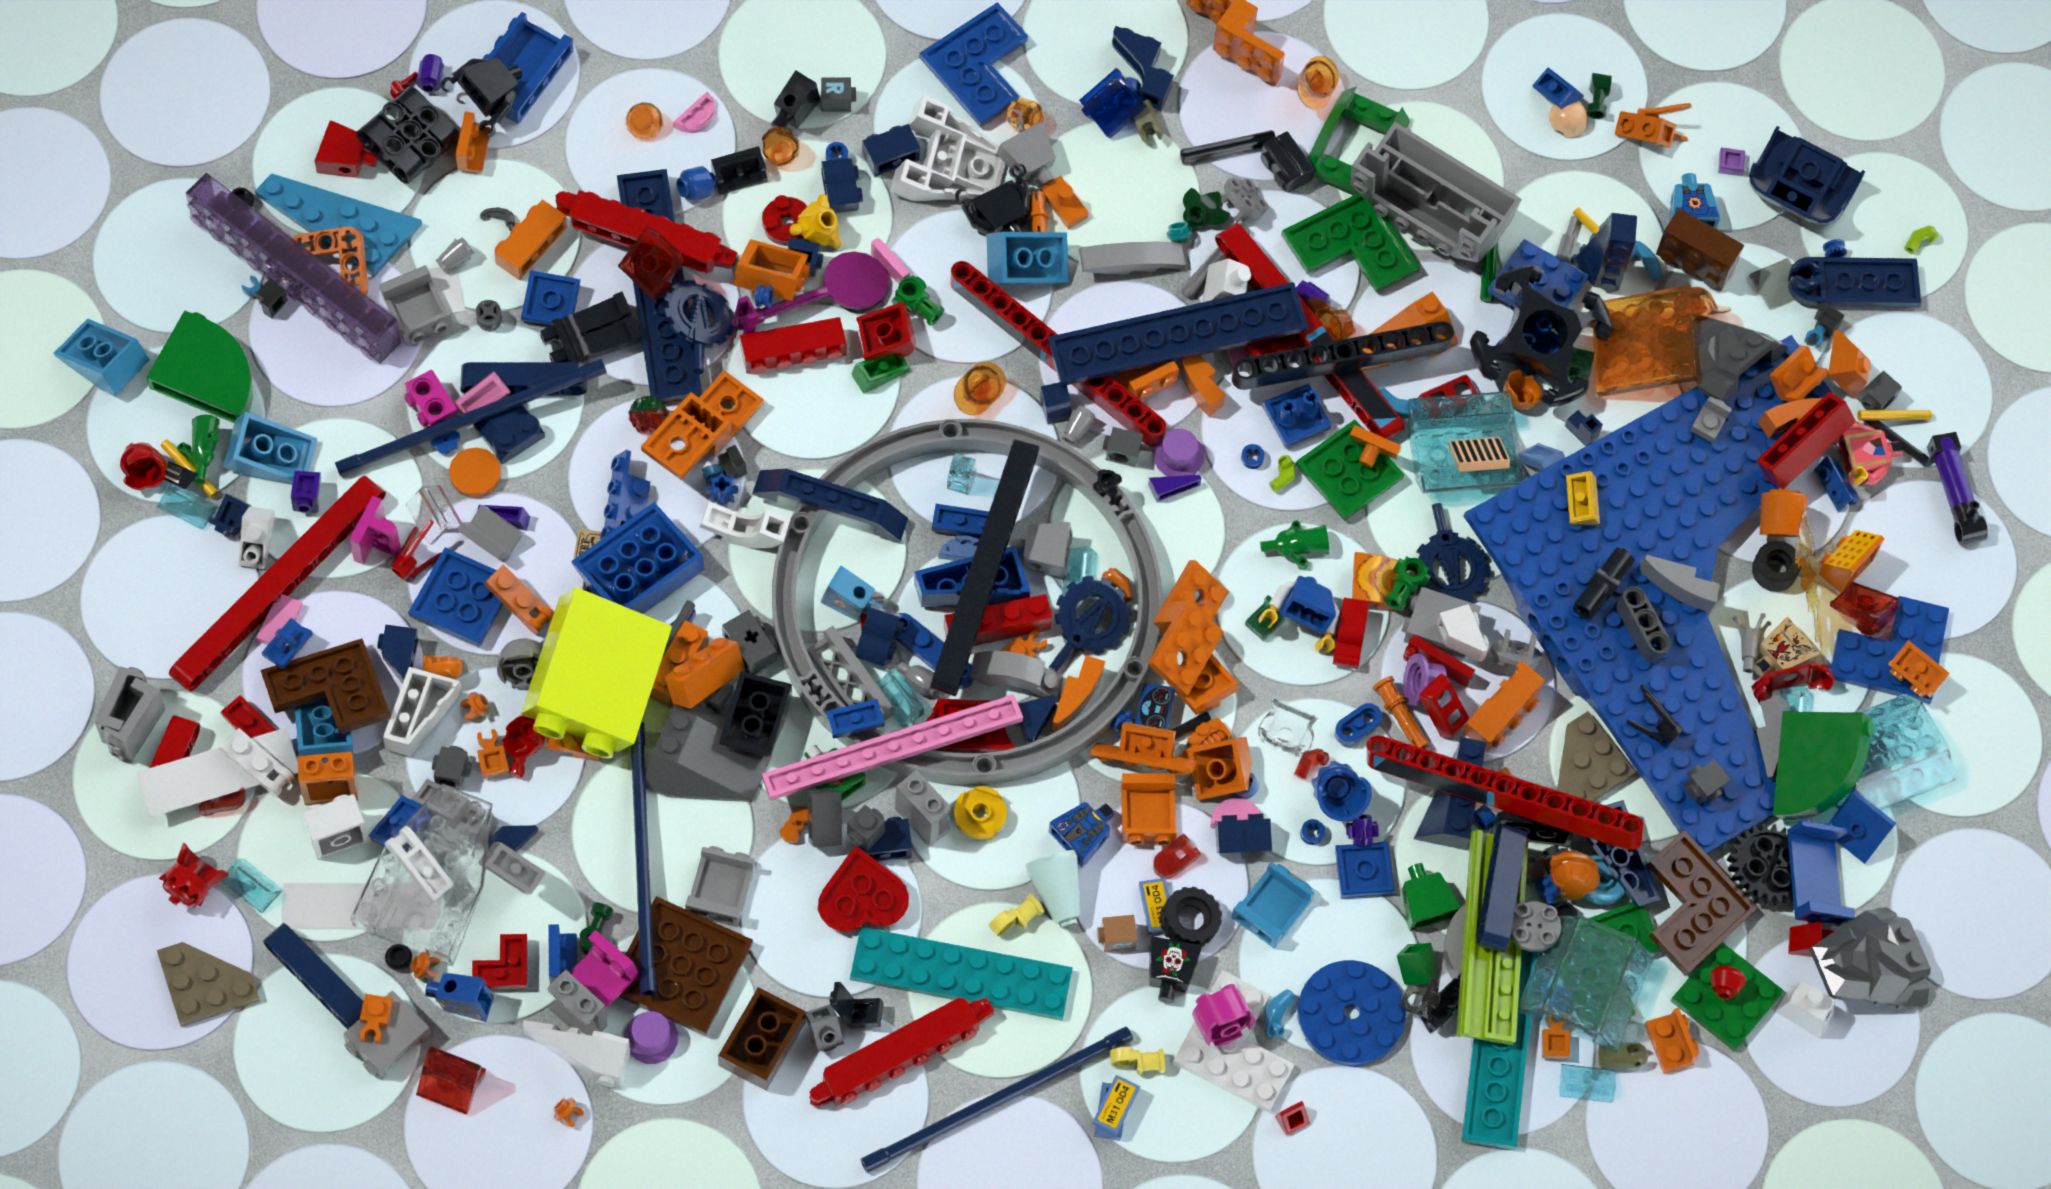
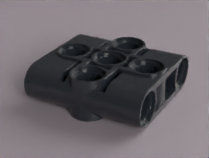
M409 86L392 102L386 103L378 114L356 132L359 141L399 181L408 184L426 168L431 167L438 157L459 140L460 133L416 88ZM386 115L392 116L395 120L389 119ZM421 118L427 119L429 123L424 122ZM405 133H409L413 138L406 136ZM387 147L393 148L396 152H391ZM422 150L429 152L430 155H426Z

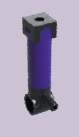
M1957 432L1933 435L1927 445V450L1931 463L1935 462L1954 519V533L1957 542L1960 545L1987 540V524L1984 517L1979 514L1980 504L1975 501L1959 453L1961 444Z

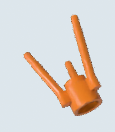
M1691 103L1657 108H1637V114L1659 118L1658 114L1683 110L1684 108L1691 107ZM1674 133L1673 139L1687 141L1688 137Z

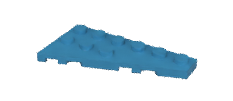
M273 173L255 190L257 197L307 232L341 227H353L359 230L364 238L367 273L373 278L422 226L421 219ZM351 233L349 238H346L345 240L346 242L350 243L351 251L347 250L346 253L357 252V250L352 248L351 241L355 239L356 236L352 235ZM330 236L322 238L321 241L331 247L332 238ZM352 257L349 259L350 262H352L356 266H359V260L357 257Z

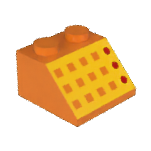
M1855 530L1850 536L1845 534L1836 544L1838 549L1834 553L1829 551L1820 561L1822 567L1818 574L1839 592L1843 593L1874 561L1885 538L1882 535Z

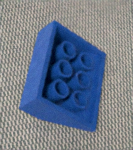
M655 502L571 561L594 595L641 614L647 612L705 570L703 555Z

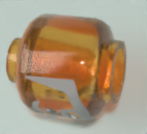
M1018 97L1013 100L1006 110L1009 125L1021 131H1025L1039 122L1042 124L1044 120L1042 106L1038 102L1024 97Z

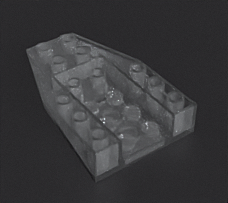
M442 784L399 831L405 826L411 828L454 885L435 901L430 902L395 855L384 845L350 917L353 926L392 943L405 945L410 950L419 954L426 952L429 954V958L436 957L440 959V962L453 967L484 888L485 863L487 862L493 804ZM399 831L393 836V838L399 835ZM407 842L402 846L406 853L412 849Z

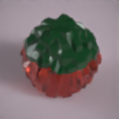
M654 395L642 396L631 405L628 411V420L636 431L642 434L654 432L670 413L666 405Z

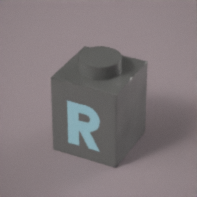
M821 77V112H850L851 102H856V87H851V77Z

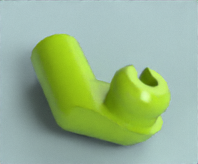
M1931 225L1914 230L1904 247L1905 251L1915 254L1921 241L1927 239L1930 243L1932 241L1935 242L1939 238V232Z
M1283 455L1278 459L1279 476L1269 482L1270 488L1275 493H1278L1295 479V463L1288 455Z

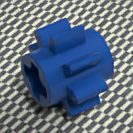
M720 473V476L716 478L710 477L711 486L706 487V494L711 495L710 502H716L723 507L729 501L734 503L733 494L738 493V486L733 485L734 477L728 478L723 473Z

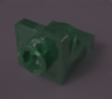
M1573 347L1569 358L1567 378L1571 381L1578 377L1589 380L1595 352Z
M1270 595L1264 598L1263 604L1245 621V626L1263 642L1285 622L1286 618L1280 614V611H1277L1278 619L1272 627L1268 628L1271 623L1268 617H1264L1259 623L1258 619L1261 614L1270 608L1269 603L1272 599Z

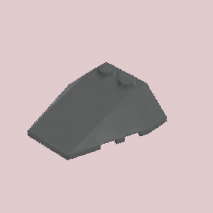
M701 701L691 709L674 705L651 755L645 776L646 790L669 798L687 796L693 797V799L705 797L718 798V800L752 802L762 780V773L766 771L771 757L720 745L719 741L726 718L709 704Z

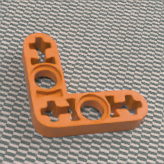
M341 227L298 234L291 239L289 243L290 251L299 258L306 259L339 253L344 295L354 301L363 300L367 296L369 288L364 238L359 230L353 227ZM351 233L352 235L356 236V238L351 241L352 248L357 250V252L346 253L347 250L351 251L350 243L345 241L346 238H349ZM325 236L332 238V245L328 249H322L320 245L322 238ZM301 241L306 244H314L315 248L311 246L304 247L302 252L297 249V246H300ZM357 257L359 266L357 269L350 271L347 267V262L350 258ZM349 275H360V277H355V283L361 286V289L357 290L356 295L350 291L351 288H354L355 283L354 279L349 278Z

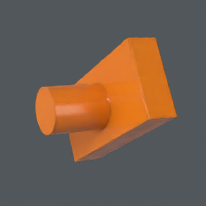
M1062 176L1040 187V192L1045 194V200L1067 229L1089 217V212L1075 195L1073 188L1065 182Z
M1356 425L1351 430L1350 440L1365 446L1358 461L1362 465L1372 468L1379 453L1395 460L1398 459L1401 445Z

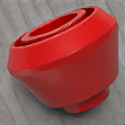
M1717 966L1710 972L1712 990L1716 993L1717 997L1724 1000L1736 997L1747 981L1743 972L1730 966Z

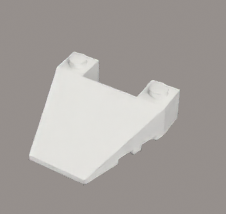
M923 95L912 107L908 122L911 130L929 137L923 163L920 165L906 159L895 170L890 192L911 201L956 200V191L964 188L966 191H962L959 194V198L974 199L1000 186L1006 163L996 153L999 148L997 144L984 134H978L970 127L971 124L964 119L962 121L951 112L953 109L948 105Z

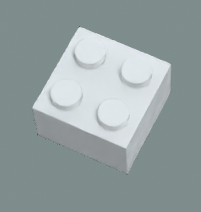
M354 794L349 796L340 795L334 798L332 802L324 805L315 804L310 806L307 811L302 812L317 859L369 842L365 822Z

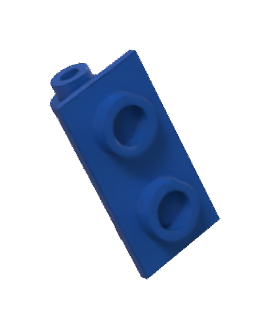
M1826 456L1814 471L1837 512H1840L1847 504L1853 506L1858 503V494L1854 491L1850 482L1844 483L1843 480L1847 477L1839 461Z

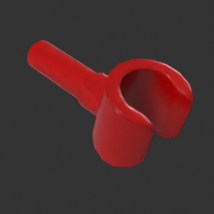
M412 73L401 82L399 80L393 81L390 87L392 97L395 99L405 90V87L417 78L418 73Z

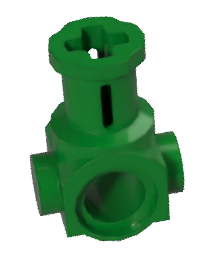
M913 275L910 278L901 280L898 289L895 291V297L891 300L893 305L904 302L909 313L915 314L918 312L927 320L926 323L929 326L937 323L944 314L945 309L942 306L938 307L929 299L930 294L925 291L927 288L926 283L920 277ZM905 292H912V293H914V295H910V296H909V295H906V294H904V293H905Z
M1408 556L1404 560L1399 558L1392 572L1396 573L1393 579L1394 587L1384 597V602L1390 608L1403 611L1408 597L1414 595L1420 587L1425 588L1432 575L1428 574L1429 568L1425 566L1423 561L1418 558H1409ZM1407 571H1414L1417 576H1411Z

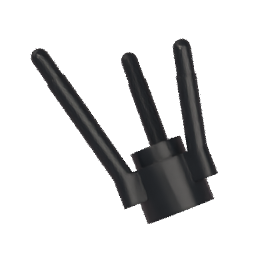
M1641 685L1640 688L1644 692V698L1663 719L1656 726L1659 732L1656 733L1630 719L1626 722L1635 729L1653 737L1660 744L1664 740L1670 744L1681 733L1683 728L1667 713L1647 687Z

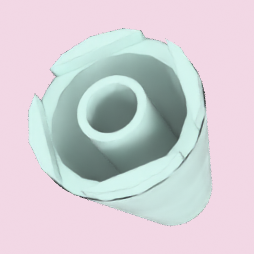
M1075 850L1055 853L1050 857H1041L1026 863V872L1054 923H1060L1061 927L1076 924V918L1081 916L1078 861Z

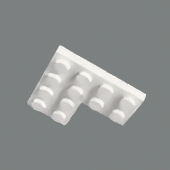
M1222 970L1209 994L1212 995L1220 991L1224 986L1234 984L1241 991L1255 1018L1253 1027L1249 1030L1246 1026L1241 1030L1243 1036L1233 1042L1222 1046H1215L1213 1042H1210L1209 1046L1206 1044L1194 1021L1173 1060V1064L1270 1113L1295 1064L1247 1040L1269 1000L1270 994Z

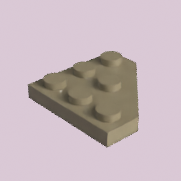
M1589 711L1567 724L1557 791L1594 802L1635 775V770Z
M184 942L156 950L180 1027L260 1001L250 972Z

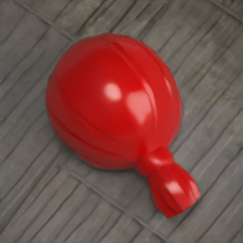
M524 715L518 716L506 726V735L502 739L503 747L514 757L509 773L518 779H521L525 774L524 764L526 763V758L536 754L542 748L546 736L533 730L535 720Z

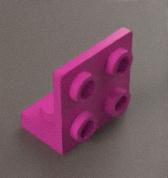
M595 930L588 937L592 945L591 951L569 973L595 995L607 1009L639 976V973L632 960Z

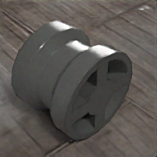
M484 300L477 305L476 320L478 326L482 330L489 332L498 329L502 324L500 305L493 300Z

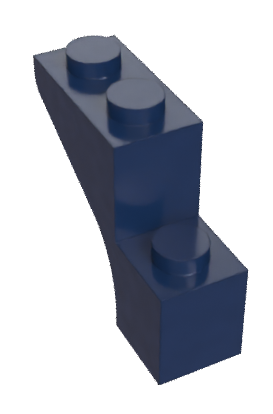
M1115 26L1112 47L1137 73L1142 81L1138 103L1142 104L1145 100H1150L1154 109L1162 111L1172 89L1174 75L1165 69L1154 68L1160 56L1162 43L1153 37L1137 34L1129 28Z

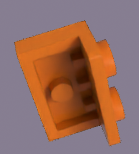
M1909 640L1893 660H1890L1888 663L1892 667L1889 672L1901 682L1904 678L1913 684L1910 689L1921 698L1925 694L1931 698L1951 674Z

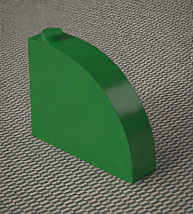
M184 310L146 377L149 389L235 423V420L244 412H250L253 399L252 377L244 351L235 338L224 328L208 320L198 312L191 313Z
M1783 711L1773 815L1782 820L1806 819L1827 811L1841 801L1856 784L1866 764L1870 736L1874 733L1872 718L1863 712Z

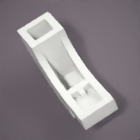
M709 501L705 506L699 528L720 535L721 541L749 548H771L784 542L790 519L769 510L756 515L743 514Z

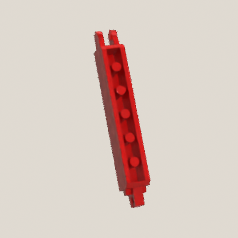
M562 190L555 195L556 209L570 217L573 229L705 274L712 272L715 266L733 269L737 261L738 252L722 245V238H719L712 232H701L688 224H678L670 221L667 217L651 215L641 208H631L617 200L601 198L596 193L590 191L584 192L579 190L576 195Z
M987 997L972 1003H968L966 999L957 998L825 1067L823 1082L817 1084L816 1087L813 1086L811 1091H809L810 1105L819 1108L832 1101L835 1106L841 1103L847 1105L856 1100L858 1094L866 1090L867 1092H872L882 1085L881 1082L889 1078L892 1080L899 1078L906 1072L907 1068L913 1065L919 1067L925 1064L930 1059V1056L936 1053L944 1054L953 1048V1044L960 1040L963 1042L969 1041L977 1035L979 1025L994 1015L992 1005Z

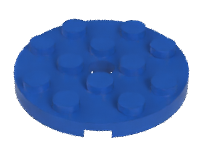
M1343 960L1320 968L1308 979L1299 997L1297 1020L1305 1041L1318 1055L1339 1065L1362 1066L1365 1063L1377 1059L1380 1060L1395 1047L1404 1029L1406 1008L1399 987L1388 974L1366 962ZM1354 1006L1359 1016L1355 1019H1350L1346 1017L1344 1010Z

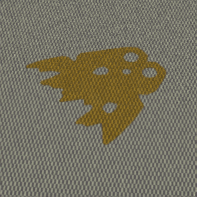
M1804 510L1799 526V538L1796 541L1795 564H1798V568L1801 565V587L1804 592L1806 591L1808 612L1811 606L1814 613L1815 642L1817 641L1818 643L1819 638L1824 664L1820 600L1817 590L1816 549L1812 532H1810L1807 513ZM1805 521H1807L1808 535H1807V532H1806V524H1805ZM1812 543L1814 547V557L1812 553ZM1805 550H1806V552H1807V558H1808V561H1807V562H1806ZM1815 604L1817 608V618L1815 613Z

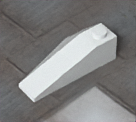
M524 1020L523 1031L525 1035L591 1078L598 1080L599 1084L606 1087L622 1086L631 1057L629 1039L599 1031H593L592 1036L586 1035L579 1028L570 1027L565 1032L553 1024Z

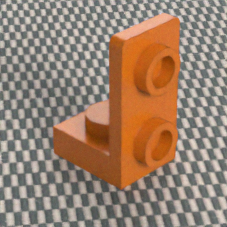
M1621 111L1615 135L1671 148L1677 124L1662 118Z

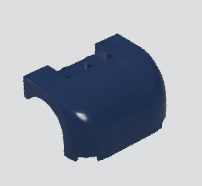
M1776 126L1760 158L1756 163L1753 162L1751 166L1749 183L1755 194L1811 224L1828 226L1841 218L1864 178L1866 171L1862 170L1859 172L1848 166V163L1843 161V159L1800 137H1792L1780 131V127Z

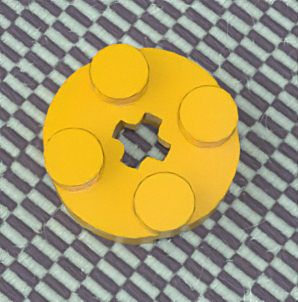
M977 786L972 790L961 793L954 805L955 826L964 835L972 839H993L1003 829L1007 819V807L1001 795L994 789L985 786ZM980 807L984 808V813L987 814V816L977 818L976 814L973 813V811H978Z

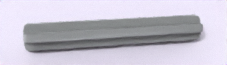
M1239 223L1250 234V228L1244 223ZM1219 247L1181 287V294L1188 299L1193 298L1206 283L1209 265L1227 259Z

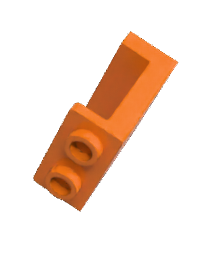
M1122 773V842H1128V844L1134 846L1144 843L1166 846L1175 843L1177 836L1175 826L1176 773Z

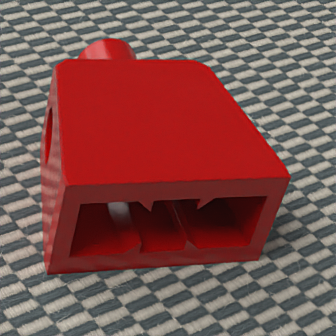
M330 120L314 161L317 173L356 177L360 172L362 164L375 168L378 159L359 141L356 135L357 131Z

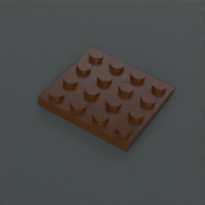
M656 896L651 904L656 994L653 996L640 995L638 976L619 997L646 1010L660 1013L666 1019L706 1036L753 945V939ZM639 929L625 954L634 962L638 973L640 970Z

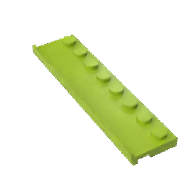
M1478 829L1470 835L1456 1036L1513 1045L1516 1043L1522 949L1513 943L1511 938L1506 951L1503 953L1477 946V933L1494 834L1484 833L1483 830ZM1526 838L1516 905L1520 902H1525L1528 838Z

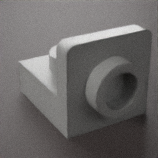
M1709 397L1700 410L1690 431L1713 443L1732 409L1723 401Z

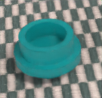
M1176 222L1168 226L1167 238L1173 240V242H1184L1192 235V230L1186 222Z

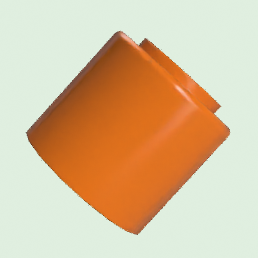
M1771 489L1769 492L1762 493L1759 535L1806 537L1808 495L1800 493L1799 490Z

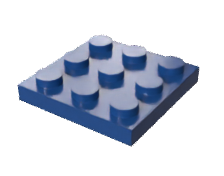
M1523 239L1493 280L1487 292L1515 308V295L1512 291L1505 295L1494 291L1497 277L1514 268L1535 265L1544 272L1539 282L1529 283L1531 288L1555 304L1568 308L1587 282L1589 275Z
M445 547L408 611L409 616L480 647L503 606V603L484 585L497 570Z

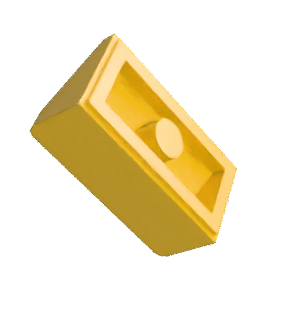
M1591 471L1566 475L1570 524H1600L1597 483L1594 474Z

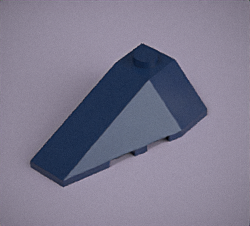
M1624 800L1605 805L1628 813ZM1586 837L1636 908L1661 900L1650 869L1646 865L1647 861L1641 846L1634 850H1627Z

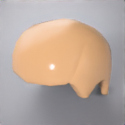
M1579 101L1562 109L1554 104L1549 112V121L1553 130L1562 132L1566 138L1579 136L1586 130L1588 117L1584 106Z

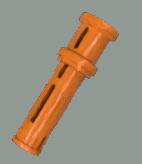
M1388 676L1377 682L1373 686V690L1381 696L1385 703V710L1393 714L1411 745L1426 749L1430 743L1405 704L1406 697L1398 691L1394 684V677Z

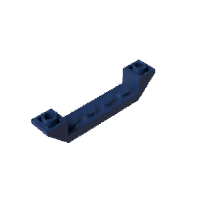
M787 468L760 470L752 492L754 496L777 503L779 496L875 526L877 527L876 535L896 542H901L908 522V517L886 500Z

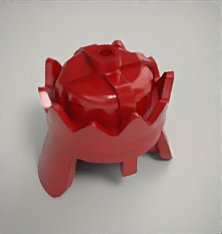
M183 842L175 864L158 879L164 881L163 889L171 895L168 901L173 905L177 906L178 903H182L187 907L195 908L197 905L201 907L205 897L208 895V891L229 876V873L223 869L217 870L204 862Z

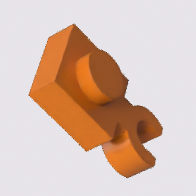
M1036 629L1030 632L1026 641L1019 636L999 651L1015 652L1036 658L1034 651H1043L1047 647L1048 641L1045 639L1041 643L1034 642V639L1039 636V631Z
M491 729L492 738L490 740H484L481 732L477 733L478 744L484 748L477 750L483 778L509 773L503 745L496 746L498 736L495 729Z
M365 993L360 1023L367 1025L360 1031L362 1042H365L368 1033H375V1043L380 1044L382 1034L379 1027H388L393 998Z
M1548 1011L1545 1023L1549 1029L1542 1030V1058L1569 1060L1570 1030H1562L1567 1021V1015L1565 1012H1562L1560 1021L1555 1022L1551 1018L1552 1012Z

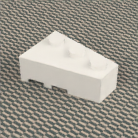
M409 667L383 736L385 750L411 757L462 694L460 681Z

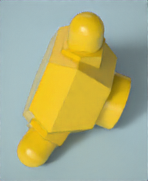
M820 194L815 203L811 202L798 216V223L790 226V233L792 235L801 234L805 240L819 243L823 246L828 244L833 249H839L842 246V242L838 235L837 216L834 210L830 208L827 195Z

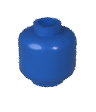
M704 166L685 169L677 179V190L680 196L685 197L688 201L708 198L716 186V179L714 174L709 172Z

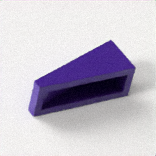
M1200 475L1149 478L1148 486L1156 502L1200 486L1202 478Z
M484 505L517 529L527 531L531 516L524 507Z

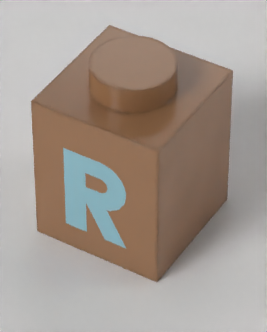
M1134 914L1102 917L1101 927H1097L1098 943H1103L1104 952L1136 949L1138 938Z

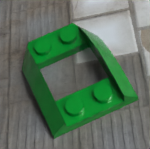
M1357 86L1341 93L1308 157L1315 169V177L1353 194L1358 192L1351 185L1352 165L1324 153L1342 117L1347 116L1383 133H1387L1394 122L1405 128L1410 123L1403 107L1397 112L1355 93Z

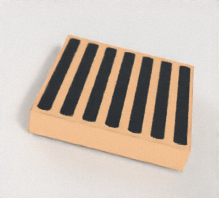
M1500 437L1449 441V451L1458 472L1510 468V459Z

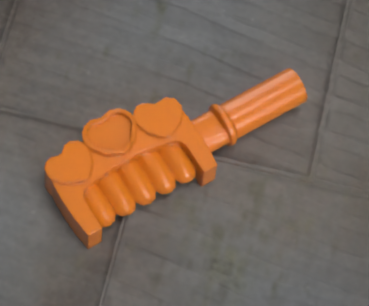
M1215 718L1214 720H1209L1208 723L1203 722L1197 726L1195 732L1188 738L1186 745L1191 748L1225 739L1228 740L1232 734L1219 718ZM1184 750L1177 757L1189 759L1187 750ZM1167 769L1169 773H1174V770Z

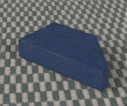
M535 825L502 826L484 843V848L489 850L495 841L501 842L517 852L538 832V827Z

